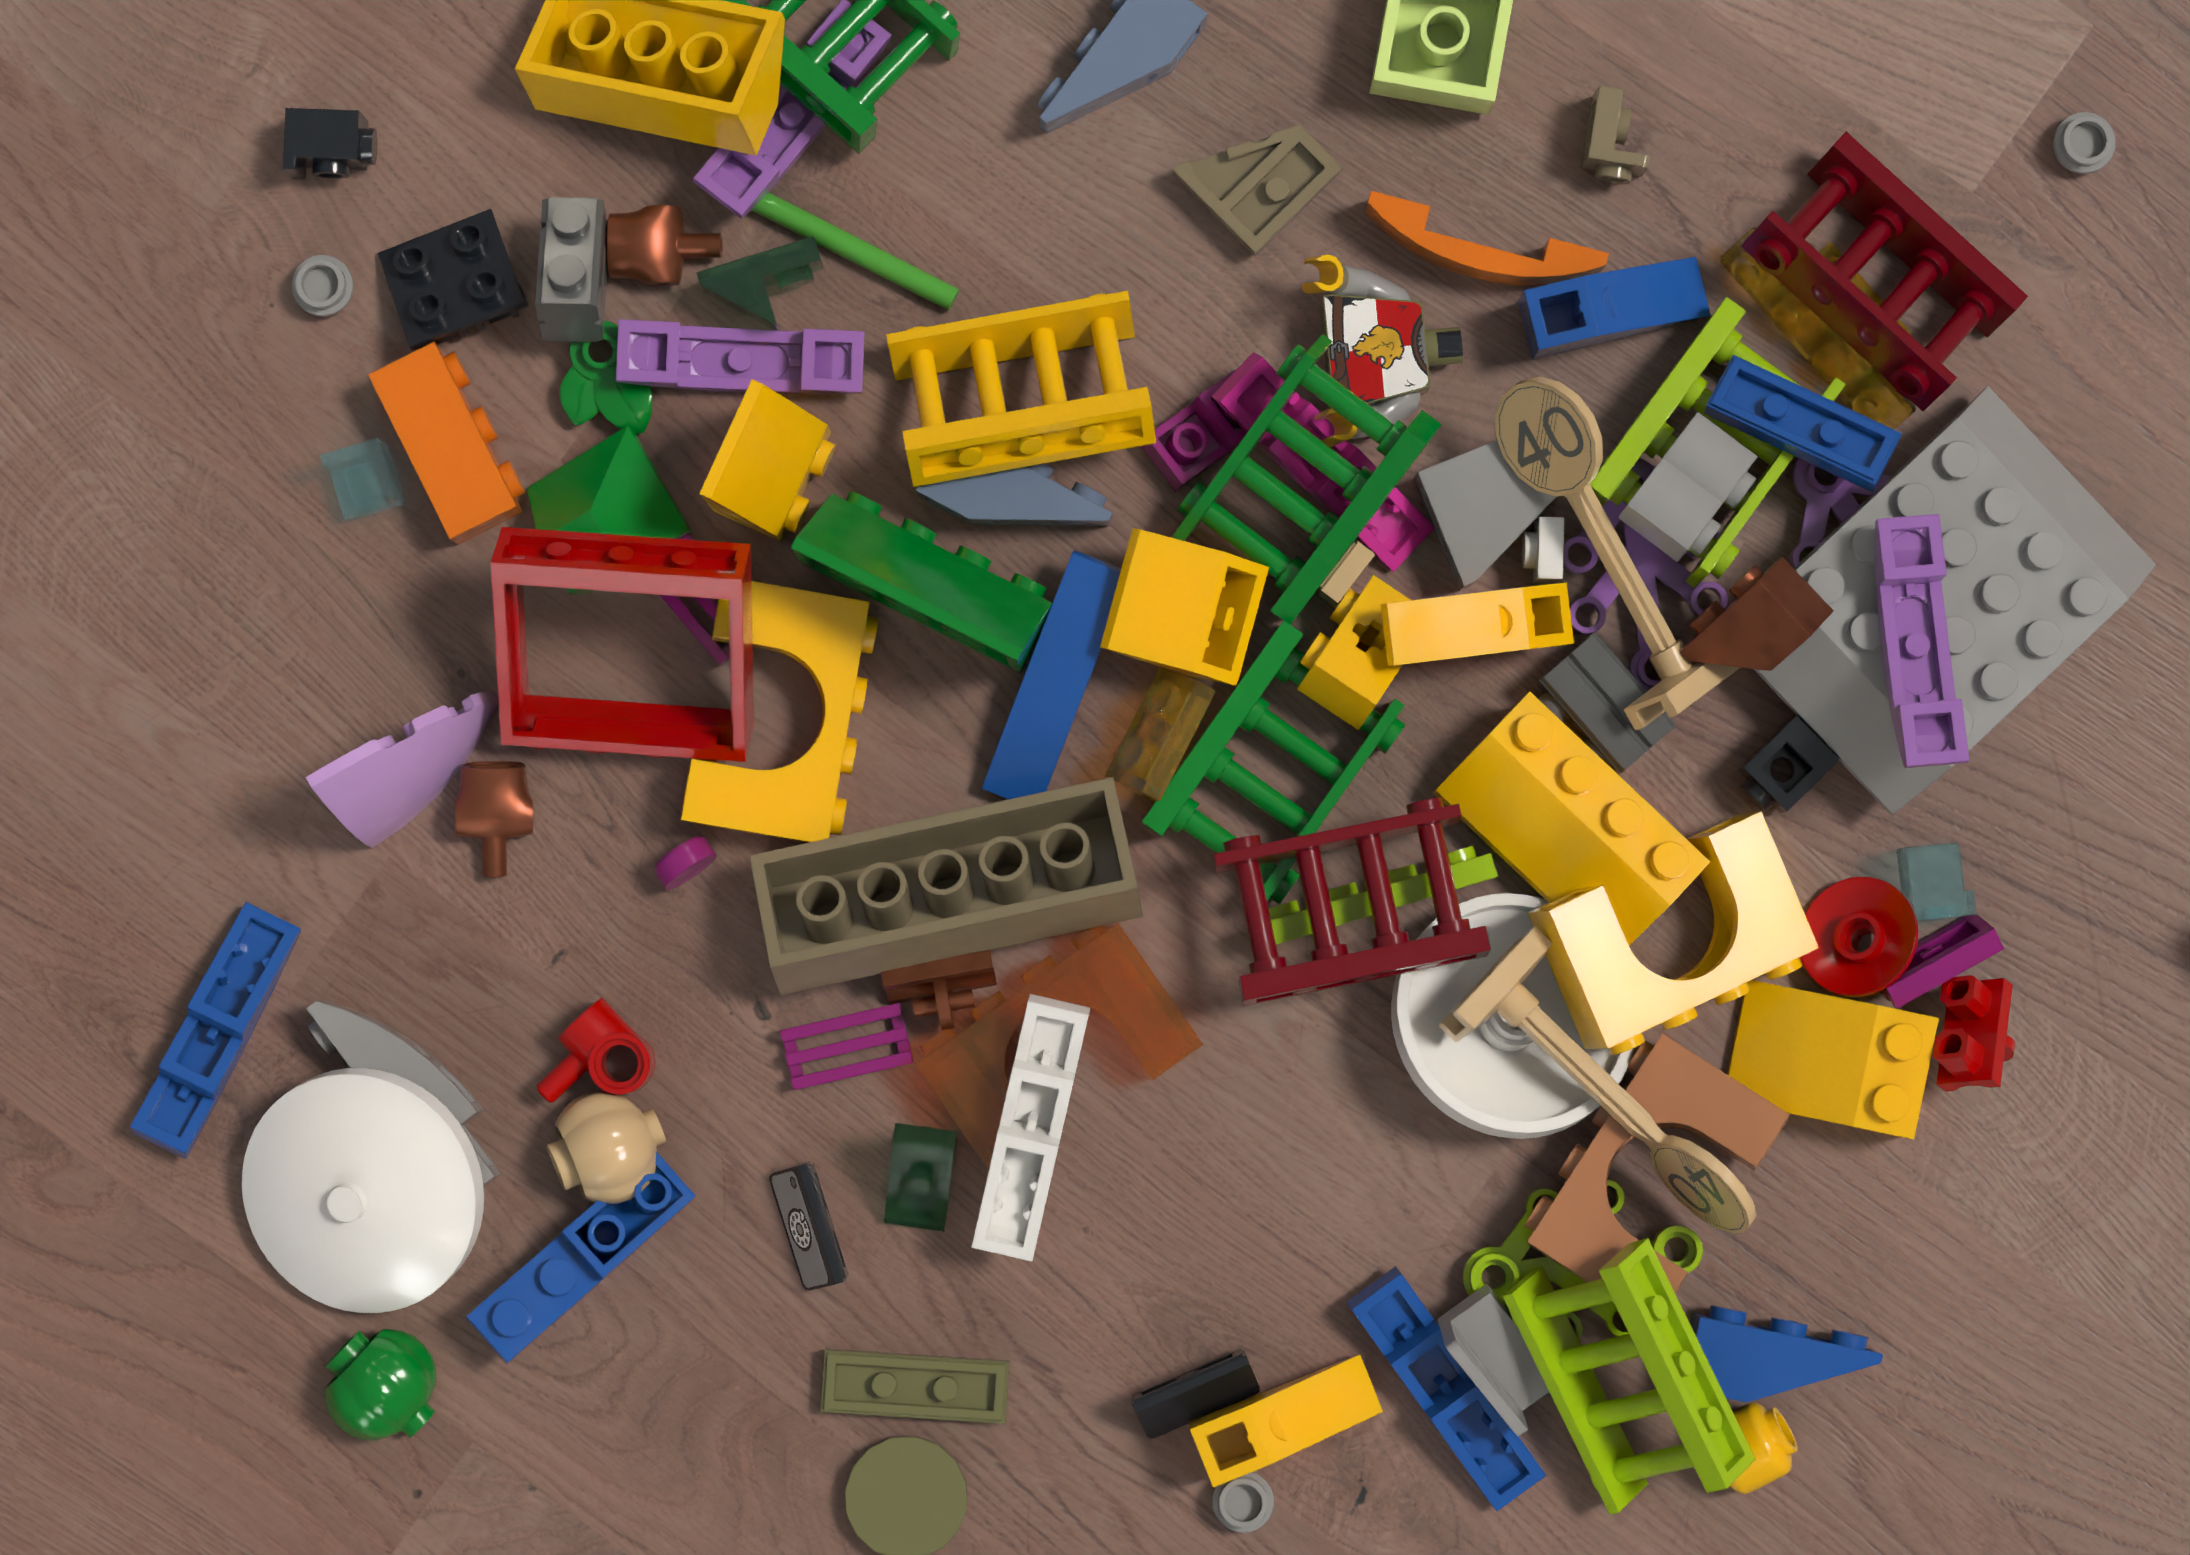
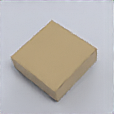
M1359 541L1357 544L1353 543L1319 587L1318 591L1320 593L1318 596L1336 608L1375 554Z

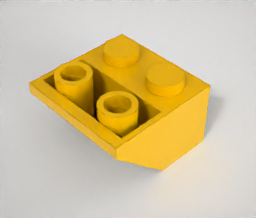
M1132 528L1100 648L1191 677L1237 686L1269 567L1224 551Z

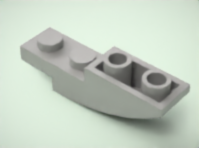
M315 1001L306 1008L315 1020L308 1026L309 1030L329 1055L338 1050L350 1068L376 1069L408 1079L427 1090L449 1109L466 1132L475 1150L481 1169L483 1188L502 1174L466 1127L467 1123L484 1111L483 1107L440 1061L413 1040L390 1026L356 1010L328 1001Z

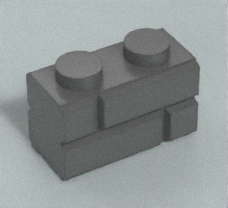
M548 197L542 200V229L540 230L535 308L539 320L541 338L553 342H597L603 340L608 268V222L606 220L604 200L573 197Z
M1596 633L1590 635L1535 683L1543 692L1538 699L1563 723L1568 721L1584 739L1582 741L1618 775L1676 726L1664 712L1644 728L1635 731L1623 709L1647 691Z

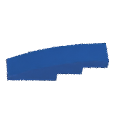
M1076 550L1072 552L981 789L1006 799L1047 791L1102 650L1100 644L1121 568Z
M245 902L187 1006L188 1015L158 1066L159 1075L130 1125L131 1133L187 1159L275 989L301 933V928Z
M1396 1266L1346 1302L1496 1512L1547 1476L1522 1440L1513 1432L1445 1347L1439 1325Z

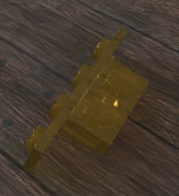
M1757 227L1751 228L1720 257L1722 265L1828 385L1835 377L1846 384L1838 396L1849 409L1892 429L1897 428L1916 411L1915 405L1909 399L1900 395L1882 374L1773 275L1759 267L1755 259L1741 247ZM1829 242L1819 251L1832 264L1841 255V252L1832 242ZM1859 273L1851 280L1878 306L1883 301ZM1899 319V320L1897 321V323H1898L1906 332H1908L1909 334H1911V332L1908 330V328H1907V327L1901 322V320Z

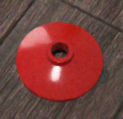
M1852 877L1834 883L1814 899L1805 913L1819 948L1801 956L1802 963L1815 982L1837 995L1863 997L1884 990L1902 976L1915 954L1918 942V922L1914 909L1902 892L1881 879ZM1866 934H1873L1874 940L1871 946L1864 952H1859V940Z

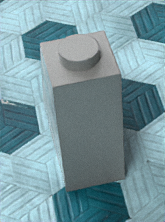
M1497 440L1419 471L1414 477L1459 591L1471 587L1556 498V496L1536 491L1518 478L1504 459Z

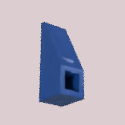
M1696 257L1564 280L1524 290L1518 299L1532 360L1711 316Z
M1710 1305L1709 1316L1692 1313L1690 1325L1726 1399L1747 1403L1874 1366L1882 1362L1883 1354L1866 1348L1868 1337L1832 1329L1830 1340L1806 1336L1807 1324L1771 1317L1769 1328L1746 1324L1747 1312L1716 1305Z

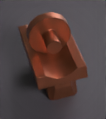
M990 950L881 972L883 988L886 991L889 1005L912 1001L915 1018L938 1014L942 1031L954 1029L952 1011L975 1007L973 989L997 985Z

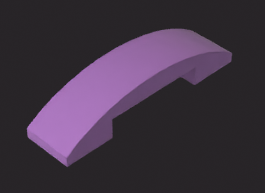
M841 0L806 42V45L811 47L852 4L847 0ZM871 20L828 64L830 68L828 75L845 90L849 86L856 88L882 53L892 35ZM780 84L778 106L757 156L718 148L695 175L693 183L742 219L782 179L827 125Z
M619 319L616 382L667 388L745 393L751 379L766 385L778 394H862L865 331L803 328V331L799 332L680 326V322Z
M1931 514L1877 519L1875 521V576L1880 641L1890 710L1904 768L1968 763L1970 760L1962 699H1956L1943 598L1942 580L1947 576L1940 515Z

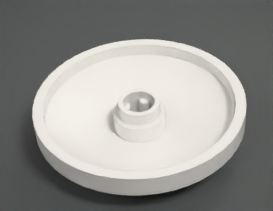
M1491 894L1460 903L1462 919H1469L1470 928L1486 926L1491 948L1488 956L1396 975L1391 1001V1020L1396 1046L1406 1070L1420 1091L1432 1104L1458 1123L1488 1135L1515 1139L1537 1138L1565 1130L1586 1118L1600 1106L1519 1026L1513 1028L1497 1012L1458 1042L1453 1041L1438 1026L1519 939L1522 940L1533 928L1528 912L1549 903L1545 899L1524 894ZM1437 918L1417 939L1434 936L1432 927L1438 925ZM1544 955L1522 985L1540 1001L1537 1006L1619 1084L1628 1068L1634 1048L1616 1055H1611L1609 1049H1585L1548 960Z
M345 1068L325 1072L302 1082L279 1098L262 1116L249 1140L244 1156L242 1169L243 1203L248 1223L260 1249L277 1272L291 1285L312 1299L330 1307L357 1313H383L406 1308L420 1302L434 1293L460 1269L477 1240L484 1211V1188L475 1150L466 1132L445 1105L421 1086L398 1075L376 1069Z

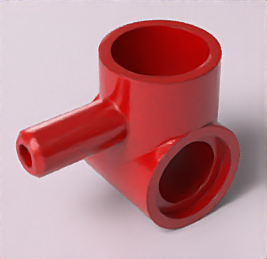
M602 997L584 1011L558 1037L559 1042L570 1054L536 1085V1090L547 1102L553 1103L588 1071L594 1083L603 1091L616 1095L632 1093L643 1088L651 1080L656 1066L655 1054L651 1045L643 1037L639 1036ZM618 1045L631 1048L638 1058V1069L635 1075L627 1081L615 1079L607 1070V1056Z

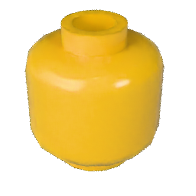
M1755 1402L1746 1404L1733 1411L1756 1459L1730 1485L1731 1488L1740 1494L1751 1493L1788 1474L1792 1468L1791 1454L1798 1451L1794 1435L1779 1410L1775 1407L1767 1410L1761 1404Z

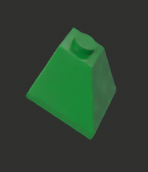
M630 425L622 428L527 487L536 529L680 539L692 531ZM566 588L570 595L592 593L595 591Z

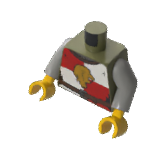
M1320 255L1304 259V264H1312L1317 267L1320 279L1319 282L1303 283V292L1307 294L1332 293L1330 295H1323L1320 302L1322 331L1326 337L1333 341L1325 351L1326 373L1393 424L1397 420L1403 421L1416 411L1420 403V396L1427 394L1430 388L1428 366L1463 363L1460 327L1425 330L1422 302L1411 301L1406 289L1369 270L1342 265L1332 255ZM1331 407L1314 416L1315 421L1327 419L1334 427V435L1321 440L1329 447L1349 439L1369 437Z

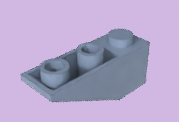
M1113 0L1109 8L1116 13L1103 32L1094 27L1087 34L1073 58L1080 62L1067 81L1058 76L1039 100L1037 107L1044 111L1039 117L1040 129L1048 134L1170 75L1206 27L1208 13L1190 0Z
M1045 463L917 486L915 489L917 497L970 525L1108 527L1113 519V513L1103 508L1108 500L1105 496L1079 482H1075L1070 490L1049 479L1054 470Z

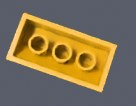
M545 0L517 62L515 71L536 110L757 156L778 106L785 18L782 12L723 0Z
M1530 691L1433 792L1438 798L1443 799V803L1446 806L1459 804L1462 815L1460 819L1549 903L1579 888L1603 886L1629 946L1680 896L1710 863L1697 848Z

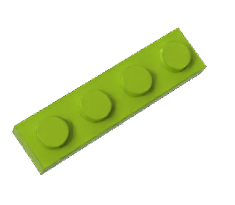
M1473 846L1448 853L1456 889L1498 877L1491 853L1476 857ZM1415 864L1388 871L1396 908L1432 897L1427 872L1418 875ZM1356 882L1329 889L1336 926L1372 915L1367 891L1359 893ZM1297 900L1269 908L1276 945L1312 934L1307 909L1300 911Z

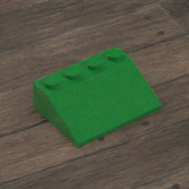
M853 491L849 492L846 500L831 494L795 538L791 549L802 565L1021 673L1043 629L1052 606V602L1043 598L1047 588L1015 572L1009 582L988 571L992 564L990 559L959 545L956 553L953 554L933 544L938 535L937 533L907 518L903 520L899 527L879 517L883 508L881 505Z

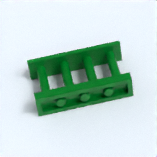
M723 0L751 6L746 0ZM772 0L766 7L763 5H758L757 7L782 12L786 22L806 0ZM856 0L811 47L804 45L799 49L784 35L780 84L855 152L860 154L876 136L877 118L873 115L876 112L873 105L931 45L950 61L958 52L960 32L956 29L958 23L953 15L936 1H931L928 4L924 0ZM887 5L913 30L856 88L849 86L845 90L828 75L830 72L828 64Z
M1324 334L1308 350L1298 344L1286 358L1276 373L1285 380L1210 485L1206 487L1198 482L1181 503L1177 512L1183 515L1185 519L1173 534L1175 539L1185 541L1202 522L1253 562L1269 567L1268 573L1278 580L1275 586L1284 592L1270 611L1290 625L1308 604L1321 584L1442 425L1424 410L1420 411L1409 426H1406L1400 420L1393 424L1316 365L1333 342ZM1301 385L1379 444L1376 450L1385 458L1374 472L1365 466L1359 470L1282 411ZM1267 431L1345 490L1342 496L1351 503L1340 518L1331 511L1327 515L1323 514L1249 457ZM1234 477L1311 535L1308 541L1316 546L1317 549L1306 563L1298 556L1291 560L1216 503Z
M1283 620L1141 824L1160 838L1168 827L1178 834L1183 829L1215 853L1225 852L1223 843L1237 837L1198 811L1199 803L1190 797L1205 777L1213 784L1217 779L1297 834V837L1316 833L1373 750L1377 748L1386 754L1406 724L1398 719L1397 716L1405 705L1397 699H1393L1383 714H1380L1375 709L1372 710L1360 727V730L1368 735L1346 765L1269 711L1267 708L1270 703L1261 697L1274 677L1284 684L1289 679L1299 686L1310 670L1300 663L1306 653L1296 647L1304 634ZM1239 727L1247 733L1254 729L1332 784V787L1312 815L1232 759L1235 753L1225 746ZM1296 858L1281 860L1277 865L1272 862L1260 865L1267 901L1270 898L1280 905L1300 876L1299 873L1291 868Z

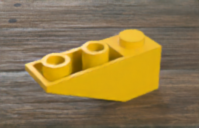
M1567 582L1381 604L1388 666L1574 644Z
M1357 1354L1188 1423L1213 1487H1216L1271 1465L1378 1415L1383 1410L1361 1355Z

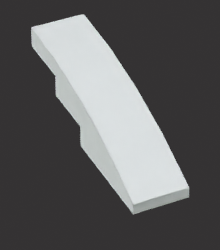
M1033 994L1029 995L972 1248L1033 1261L1090 1007Z

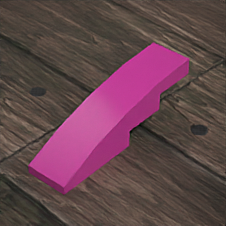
M1253 352L1211 397L1247 433L1285 380L1276 374L1275 369L1262 356ZM1297 392L1282 410L1320 440L1333 436L1335 433L1333 425L1327 419L1315 421L1314 416L1319 411L1309 401L1301 398ZM1267 431L1258 445L1328 513L1331 511L1340 518L1351 503L1342 496L1345 490ZM1348 441L1330 447L1359 470L1365 466L1374 472L1377 468L1359 448ZM1395 487L1356 540L1372 551L1375 557L1388 570L1394 572L1432 532L1434 527Z

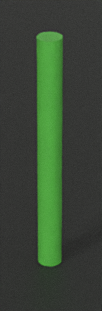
M770 192L751 210L948 311L958 296L960 289Z

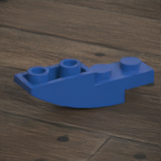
M656 1151V1171L654 1174L645 1175L639 1184L636 1185L634 1198L620 1204L609 1205L605 1202L596 1201L565 1228L558 1237L468 1314L466 1320L507 1365L691 1202L696 1195ZM650 1181L649 1185L641 1192L642 1186Z

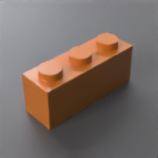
M433 342L368 374L450 540L459 545L523 513L517 497L525 494V489L509 460L499 464L489 444L498 439V435L483 406L472 410L462 388L470 385L471 381L455 351L445 356L443 350Z

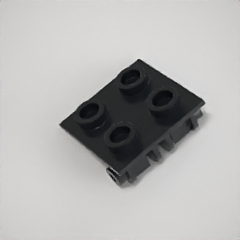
M492 209L378 253L411 350L414 349L416 351L433 342L437 345L456 338V332H459L462 338L468 337L466 328L476 325L479 332L486 330L484 321L489 320L491 324L509 316L516 318L520 316L518 310L529 306L520 283L518 284Z

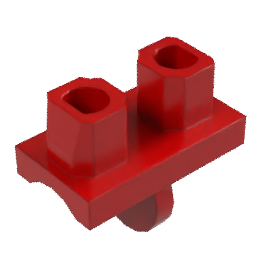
M1973 975L1953 977L1942 983L1940 1001L1945 1004L1946 1012L1944 1028L1935 1037L1933 1057L1939 1062L1936 1085L1943 1091H1956L1966 1086L2001 1087L2003 1062L2012 1059L2015 1050V1041L2007 1035L2013 985L2005 978L1979 980Z

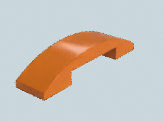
M1375 191L1370 192L1365 213L1381 230L1410 252L1449 271L1493 283L1543 286L1581 276L1602 272L1609 256L1607 252L1549 238L1544 246L1541 260L1427 231L1424 229L1431 206Z

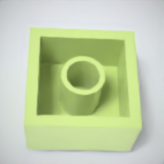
M1386 0L1369 94L1489 115L1496 99L1513 0Z

